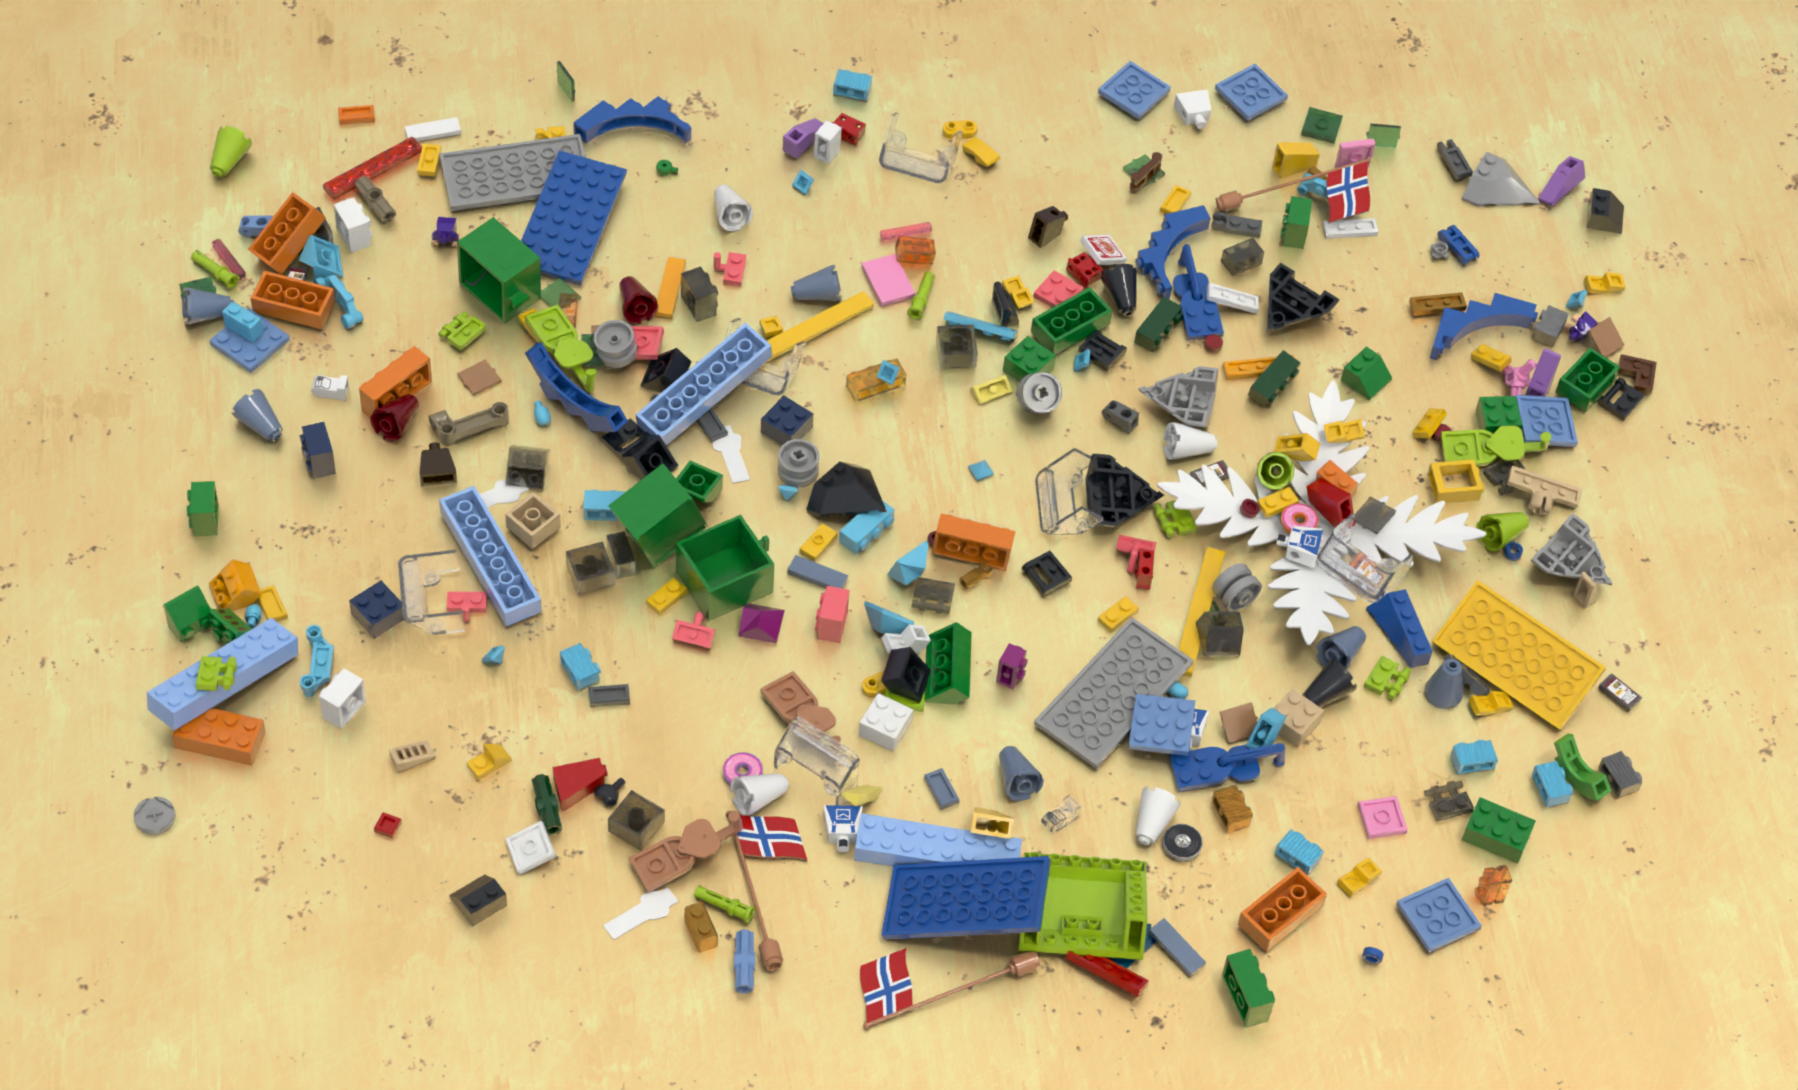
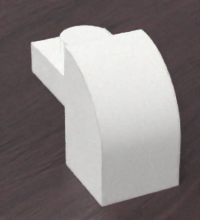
M910 624L901 634L885 633L881 638L889 654L891 650L911 647L916 654H919L931 641L924 625Z

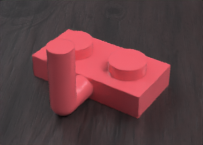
M719 252L714 253V269L725 271L723 284L741 287L747 254L729 252L727 264H721V254Z
M1119 534L1116 549L1124 553H1130L1127 571L1135 572L1140 549L1155 552L1157 542Z
M447 591V612H462V620L464 622L470 620V612H486L487 592Z
M696 612L693 624L677 620L672 639L711 649L716 630L700 626L701 622L705 620V615L702 612Z

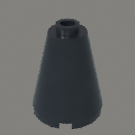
M1131 264L1114 265L1115 269L1109 271V268L1101 273V280L1118 313L1126 317L1131 316L1136 311L1137 271Z
M1335 659L1330 660L1302 694L1319 707L1357 690L1356 683L1353 685L1351 682L1353 677L1340 662L1334 663Z

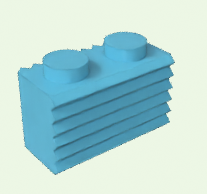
M839 69L833 86V94L867 101L872 86V76Z
M231 302L223 310L225 327L233 330L239 336L242 335L248 341L254 342L264 333L262 318L239 304Z
M581 643L560 651V662L577 690L598 682L599 674L601 673L599 665L596 662H592L589 649H584Z
M1269 708L1260 715L1256 727L1252 731L1253 733L1249 740H1247L1246 746L1252 749L1273 745L1286 716L1273 708Z
M1477 740L1469 744L1461 742L1454 745L1451 752L1456 774L1495 769L1498 762L1491 740Z
M1557 761L1536 765L1532 777L1545 806L1551 807L1568 803L1573 794L1571 784H1567L1563 767H1559Z
M1290 829L1277 844L1274 854L1293 867H1299L1309 876L1320 863L1324 852L1317 844L1307 841L1301 833Z

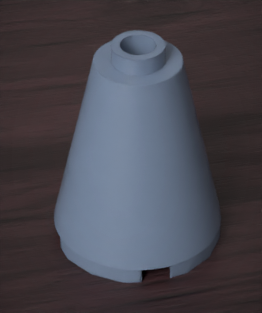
M830 265L794 281V286H791L792 296H796L797 300H842V295L838 296L839 291H841L837 270L833 271L836 266Z
M184 288L183 292H186V296H182L183 317H187V321H184V324L190 325L223 317V310L234 300H231L230 296L193 288Z
M255 389L252 390L254 394L250 396L244 395L234 405L233 410L235 412H232V415L266 440H278L282 436L283 428L263 391Z
M1353 626L1320 640L1316 649L1318 648L1319 654L1317 658L1321 665L1325 667L1330 660L1335 659L1334 663L1340 662L1348 669L1366 640L1365 632L1360 627Z
M1455 659L1445 660L1426 682L1424 693L1432 705L1442 709H1449L1451 706L1456 707L1462 701L1464 695L1462 665L1459 661Z
M1007 746L1003 748L999 754L1005 793L1013 801H1023L1031 798L1030 795L1034 792L1037 794L1043 786L1044 779L1041 773L1016 747Z

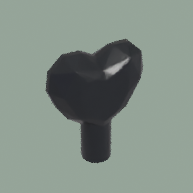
M619 778L612 785H598L594 789V795L602 799L606 806L612 807L618 801V790L625 784V780Z

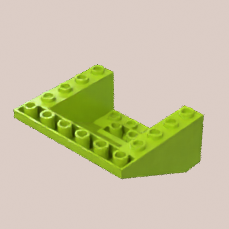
M1024 852V857L1049 856L1051 864L1041 931L1020 933L1019 951L1067 954L1068 951H1074L1077 955L1086 956L1088 954L1098 957L1143 960L1148 919L1145 861Z

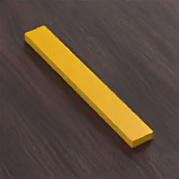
M862 291L767 340L771 345L772 357L766 362L873 308V301Z
M1207 547L1178 649L1194 660L1193 665L1184 673L1186 676L1191 677L1214 596L1212 586L1220 574L1226 551Z

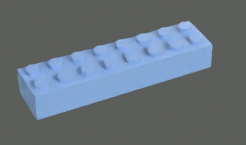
M745 322L636 414L637 425L650 435L659 434L667 446L772 357L771 345Z
M475 486L439 499L440 513L505 626L541 613V598Z
M270 618L208 655L222 657V663H226L229 657L236 658L237 669L233 674L235 680L230 690H224L223 686L219 685L217 691L196 690L200 661L149 690L147 692V708L171 729L176 730L298 655V637L273 618Z
M861 813L854 860L894 867V865L1020 858L1022 839L1014 837L1008 839L970 833V830Z

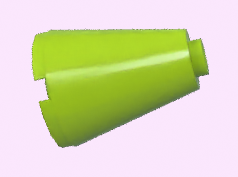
M222 126L219 128L210 164V170L214 176H226L251 148L252 140L250 137L247 140L244 137L245 133L231 126H226L225 129H222Z
M1268 453L1257 463L1258 479L1269 489H1282L1294 477V464L1284 453Z
M1523 512L1486 514L1481 517L1476 525V529L1486 532V536L1479 538V541L1484 542L1487 550L1492 552L1501 550L1528 528L1529 519Z

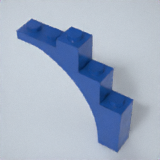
M659 96L644 107L639 102L630 98L617 109L603 100L573 122L574 135L580 134L582 141L586 144L603 133L625 127L657 128L675 134L686 143L691 140L690 125L679 119L674 113H671V105Z
M1204 205L1165 214L1161 224L1162 230L1151 232V238L1148 242L1149 248L1138 250V256L1135 259L1136 266L1143 275L1149 274L1150 279L1156 285L1157 293L1162 298L1170 299L1172 286L1165 274V262L1171 251L1189 236L1209 229L1211 218Z
M536 343L525 352L526 357L541 380L539 385L547 399L560 400L569 415L582 416L590 431L616 432L628 422L620 406L599 401L574 384L550 358L542 343Z

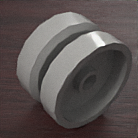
M610 320L601 324L596 329L594 344L601 363L611 368H621L629 365L635 359L638 347L631 325L621 320Z
M1037 372L1027 374L1020 380L1017 385L1016 397L1020 406L1027 412L1035 414L1046 413L1055 409L1060 403L1062 388L1057 378L1050 373Z
M793 439L783 444L778 452V476L780 480L788 486L798 488L809 486L815 482L819 473V451L817 447L804 439Z
M1243 563L1235 564L1226 569L1217 577L1212 586L1214 594L1219 599H1222L1223 605L1230 612L1239 611L1248 606L1257 598L1262 589L1260 581L1255 576H1252L1251 570Z

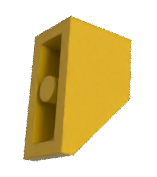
M1308 433L1278 436L1274 452L1284 453L1290 459L1301 462L1312 461L1317 458L1320 443Z

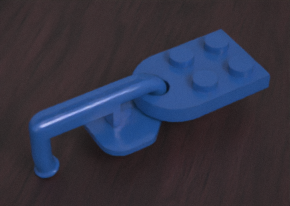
M1185 244L1182 248L1178 264L1186 266L1187 274L1175 276L1173 286L1176 295L1181 297V314L1183 315L1182 320L1187 340L1205 339L1211 334L1223 337L1224 331L1217 303L1206 299V286L1209 283L1208 277L1203 273L1196 272L1191 247L1189 244Z
M1278 743L1252 749L1246 745H1240L1230 748L1228 752L1220 747H1206L1191 750L1188 756L1171 754L1170 762L1178 792L1224 783L1230 777L1239 782L1254 780L1260 774L1257 759L1276 755L1273 759L1274 764L1279 767L1285 764V745Z

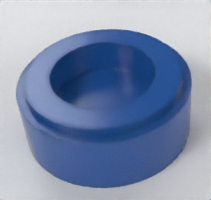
M1365 947L1362 954L1366 961L1374 964L1381 963L1384 956L1381 950L1374 947Z

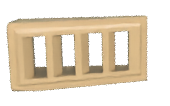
M1583 572L1573 596L1584 608H1587L1596 603L1597 585Z
M427 740L389 750L390 758L397 772L435 758V754ZM425 748L428 754H423L421 749ZM418 751L419 756H416L414 752Z

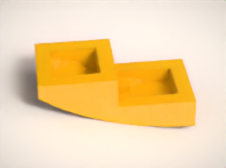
M976 137L962 145L964 152L975 156L976 162L986 167L1000 159L996 151Z
M1606 272L1603 277L1587 275L1584 279L1589 294L1612 293L1625 290L1626 288L1620 273Z
M1019 275L1002 281L1001 284L1010 293L1013 304L1017 309L1035 303L1028 287H1024Z
M1361 419L1342 423L1341 420L1324 425L1328 443L1365 439Z
M1491 691L1487 696L1472 695L1468 699L1475 716L1498 714L1514 708L1508 694L1504 691Z
M1367 858L1355 865L1352 871L1340 877L1337 884L1351 897L1374 881L1383 871L1370 858Z

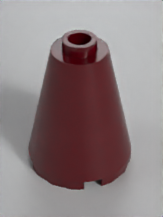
M627 276L623 278L619 283L624 317L627 321L634 324H641V321L646 319L649 321L658 310L656 297L634 277Z
M405 394L375 409L370 416L371 426L377 434L380 432L384 436L383 439L393 442L400 439L419 408L417 398L411 394Z

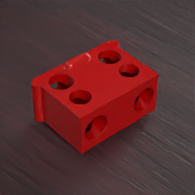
M841 113L834 122H831L842 128L841 140L853 145H857L858 141L865 134L866 123L844 113Z
M1085 252L1072 259H1068L1066 270L1085 288L1101 279L1103 269Z
M1140 549L1137 569L1135 570L1136 588H1151L1154 551Z

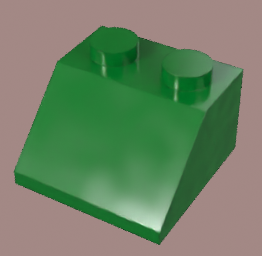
M1367 346L1344 366L1341 377L1342 382L1369 401L1392 380V376L1382 357Z
M691 460L676 478L691 497L702 502H714L723 488L722 474Z
M198 585L163 604L168 627L180 642L192 638L196 633L211 626L209 622V611L211 608Z

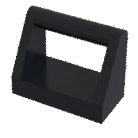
M995 282L993 285L992 303L1000 326H1018L1019 319L1010 293L1001 282Z

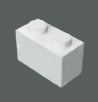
M826 120L815 133V158L830 164L838 155L841 146V127Z

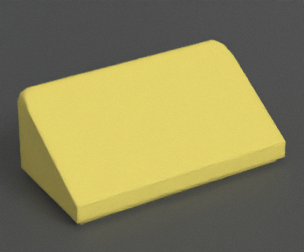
M1006 375L970 388L971 393L979 404L1013 392Z
M861 785L842 792V796L854 806H859L878 799L883 788Z

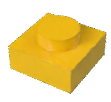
M777 315L760 319L759 325L765 338L783 332V327Z

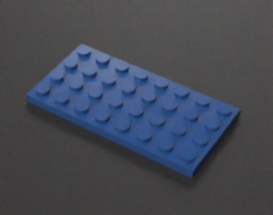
M559 150L521 239L527 247L540 257L541 274L582 285L627 175V169Z
M1049 856L894 865L881 936L886 940L1040 932L1051 860Z

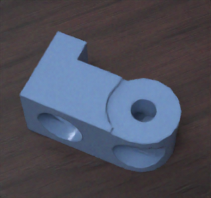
M244 216L241 218L238 232L244 237L258 236L273 216Z

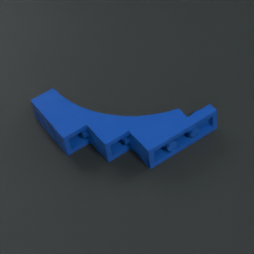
M1495 293L1491 306L1470 300L1466 313L1445 307L1430 358L1437 360L1438 353L1442 354L1444 348L1451 349L1462 337L1482 328L1503 325L1530 329L1531 323H1535L1538 312H1535L1537 304Z

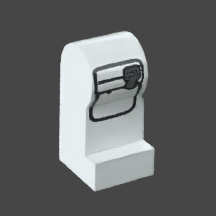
M317 375L314 377L311 392L317 397L346 401L349 390L348 376L340 375V378H328L323 375Z

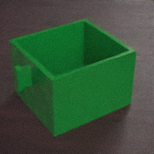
M494 217L457 241L459 283L505 324L541 299L540 257ZM488 270L487 274L474 287L464 282V280L474 283Z
M661 464L608 505L625 533L654 568L676 552V542L695 535L708 527L692 497L664 464Z
M741 514L676 542V573L680 576L707 617L708 622L743 607L746 603H752L772 594L775 564L767 554V551H769L768 536L765 535L762 539L758 540Z

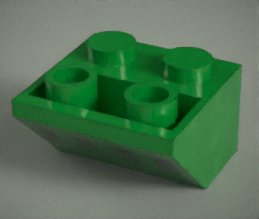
M229 608L211 609L209 611L212 635L216 640H221L225 645L252 629Z

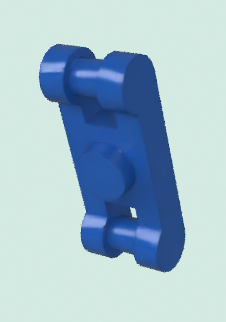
M1455 225L1449 226L1447 230L1442 229L1438 231V238L1444 241L1459 257L1462 265L1469 263L1471 259L1479 258L1478 250Z

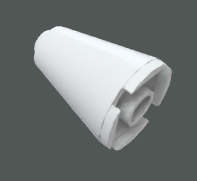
M728 185L718 186L714 191L718 222L727 231H738L742 229L743 225L750 223L753 217V210L750 204Z
M1176 422L1169 423L1165 429L1164 440H1167V447H1163L1167 459L1173 460L1212 453L1217 448V438H1215L1214 434Z
M782 774L738 776L732 779L730 786L731 792L735 794V798L732 799L740 814L752 815L786 793L789 782Z
M1149 787L1143 788L1135 835L1139 843L1143 845L1155 843L1180 807L1181 802L1180 800L1178 802L1175 801L1176 796L1156 787L1154 791L1149 790Z

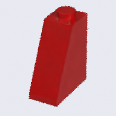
M1322 478L1306 486L1309 502L1339 533L1342 534L1356 525L1350 493Z
M600 758L552 767L553 780L561 811H566L592 794L598 785L605 784V777L608 776L606 765H602Z

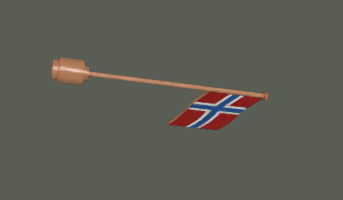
M1366 157L1362 161L1243 196L1241 193H1237L1236 190L1215 198L1219 212L1230 211L1240 208L1245 198L1327 175V196L1330 209L1328 224L1369 212L1370 209L1367 172L1371 159Z
M731 811L726 812V817H728ZM740 815L743 829L735 834L734 838L764 936V940L758 946L763 966L768 971H775L782 967L783 956L778 941L768 938L744 855L759 858H794L807 861V856L795 819L779 816L752 817Z
M906 948L863 964L860 967V983L866 1003L867 1022L863 1023V1027L869 1029L872 1025L1008 972L1012 975L1015 974L1017 978L1026 975L1040 967L1039 958L1035 951L1024 952L1010 958L1008 968L914 1005L912 984L906 965Z

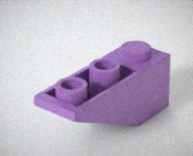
M814 118L792 127L783 136V151L797 159L815 142V133L824 123Z
M1569 156L1559 164L1538 197V200L1553 206L1586 178L1584 161Z
M1544 348L1525 395L1547 396L1562 355Z

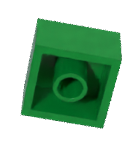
M1291 196L1290 203H1286L1285 213L1287 215L1284 214L1282 225L1285 228L1281 229L1280 238H1283L1282 246L1304 249L1310 222L1312 199Z
M1027 336L1004 357L1003 371L1019 382L1027 374L1037 372L1050 373L1054 370L1056 355Z
M1516 396L1479 397L1475 410L1479 429L1487 430L1494 434L1501 426H1517L1520 429L1522 428Z
M215 481L191 482V490H187V499L190 501L189 505H187L189 528H193L194 536L218 535L219 503Z

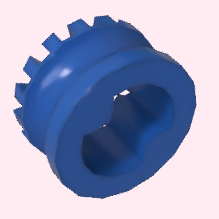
M1518 542L1508 543L1505 549V556L1512 561L1520 559L1523 552L1521 544H1518ZM1511 549L1516 550L1517 553H1511Z

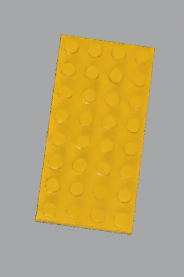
M1479 580L1474 583L1432 640V643L1448 654L1454 655L1456 659L1464 663L1472 671L1501 691H1504L1508 696L1559 731H1561L1606 670L1603 664Z

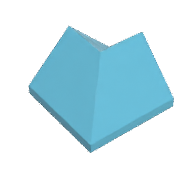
M310 235L299 261L313 267L314 279L324 278L329 275H335L337 278L343 277L339 246Z
M927 541L898 559L887 575L904 585H908L921 576L926 569Z
M867 601L864 603L871 628L882 634H901L909 624L914 625L913 621Z

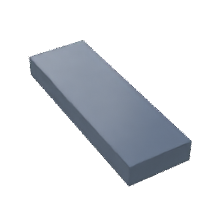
M797 555L793 558L787 571L789 574L825 588L832 586L843 589L848 580V575Z
M1165 918L1149 929L1148 933L1190 977L1205 966L1206 961Z

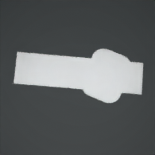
M730 425L724 426L728 431V436L714 441L713 448L716 451L722 452L733 483L750 480L739 451L741 449V436L733 433Z
M522 477L515 480L506 479L497 481L494 489L484 492L480 496L488 508L497 503L515 502L519 500L520 494L528 491L529 488Z
M668 887L662 891L645 893L640 898V904L603 926L611 937L616 939L648 919L654 920L667 916L669 914V907L677 903L678 900Z

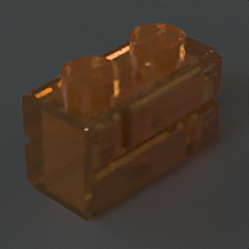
M899 236L895 245L897 262L932 266L936 256L934 239Z
M1501 865L1496 866V868L1484 869L1482 877H1479V885L1475 887V896L1480 900L1481 905L1487 906L1492 905L1493 902L1495 904L1504 902L1512 883L1508 867Z

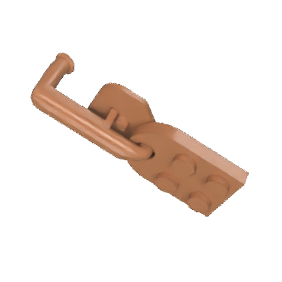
M794 671L760 688L761 695L785 722L794 725L803 738H815L835 762L841 760V737L832 736L829 739L824 733L835 726V716L828 708L818 706V700Z
M736 810L731 811L728 818L733 824L715 832L708 820L697 819L685 826L682 837H668L629 857V861L646 891L650 893L689 872L695 863L696 857L704 859L718 852L722 841L742 831L743 824L739 812Z

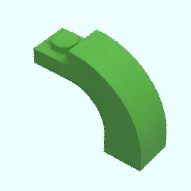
M1567 733L1554 742L1558 754L1554 759L1558 762L1559 767H1563L1565 779L1577 792L1595 801L1611 792L1606 774L1592 770L1582 759L1573 734Z

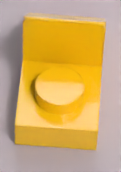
M483 744L484 752L469 760L467 767L476 779L480 780L511 762L512 758L499 744Z

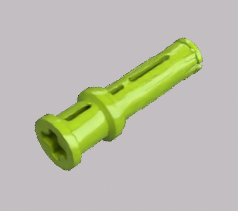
M195 250L191 254V260L212 273L217 281H222L228 289H232L238 284L239 276L228 271L226 266L218 265L199 250Z
M930 271L924 273L918 292L913 296L911 300L912 305L907 310L908 316L912 319L919 320L923 317V309L928 303L927 296L935 279V274L932 275Z
M700 885L697 886L694 892L695 898L727 911L729 916L739 917L747 924L750 923L754 916L755 906H747L740 903L739 899H729Z

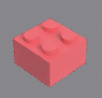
M827 586L825 593H821L819 603L821 605L820 609H817L815 631H818V639L841 643L848 614L850 590Z

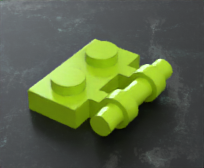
M463 311L461 314H457L452 322L445 324L438 335L442 339L448 336L447 342L462 351L486 330V324L473 315L467 320L469 315Z
M1176 500L1166 502V509L1162 508L1160 503L1154 505L1156 518L1160 520L1162 531L1166 533L1167 537L1174 536L1173 531L1175 530L1179 536L1197 532L1198 527L1195 525L1190 510L1175 509L1173 507Z
M201 656L196 690L217 691L218 685L223 686L224 690H230L235 680L233 674L237 669L236 658L229 657L226 663H222V657Z
M1381 656L1365 681L1364 687L1380 696L1385 690L1389 692L1387 697L1393 700L1395 696L1400 694L1402 685L1408 681L1411 669L1404 667L1402 671H1398V663ZM1392 678L1396 680L1393 684L1389 683Z

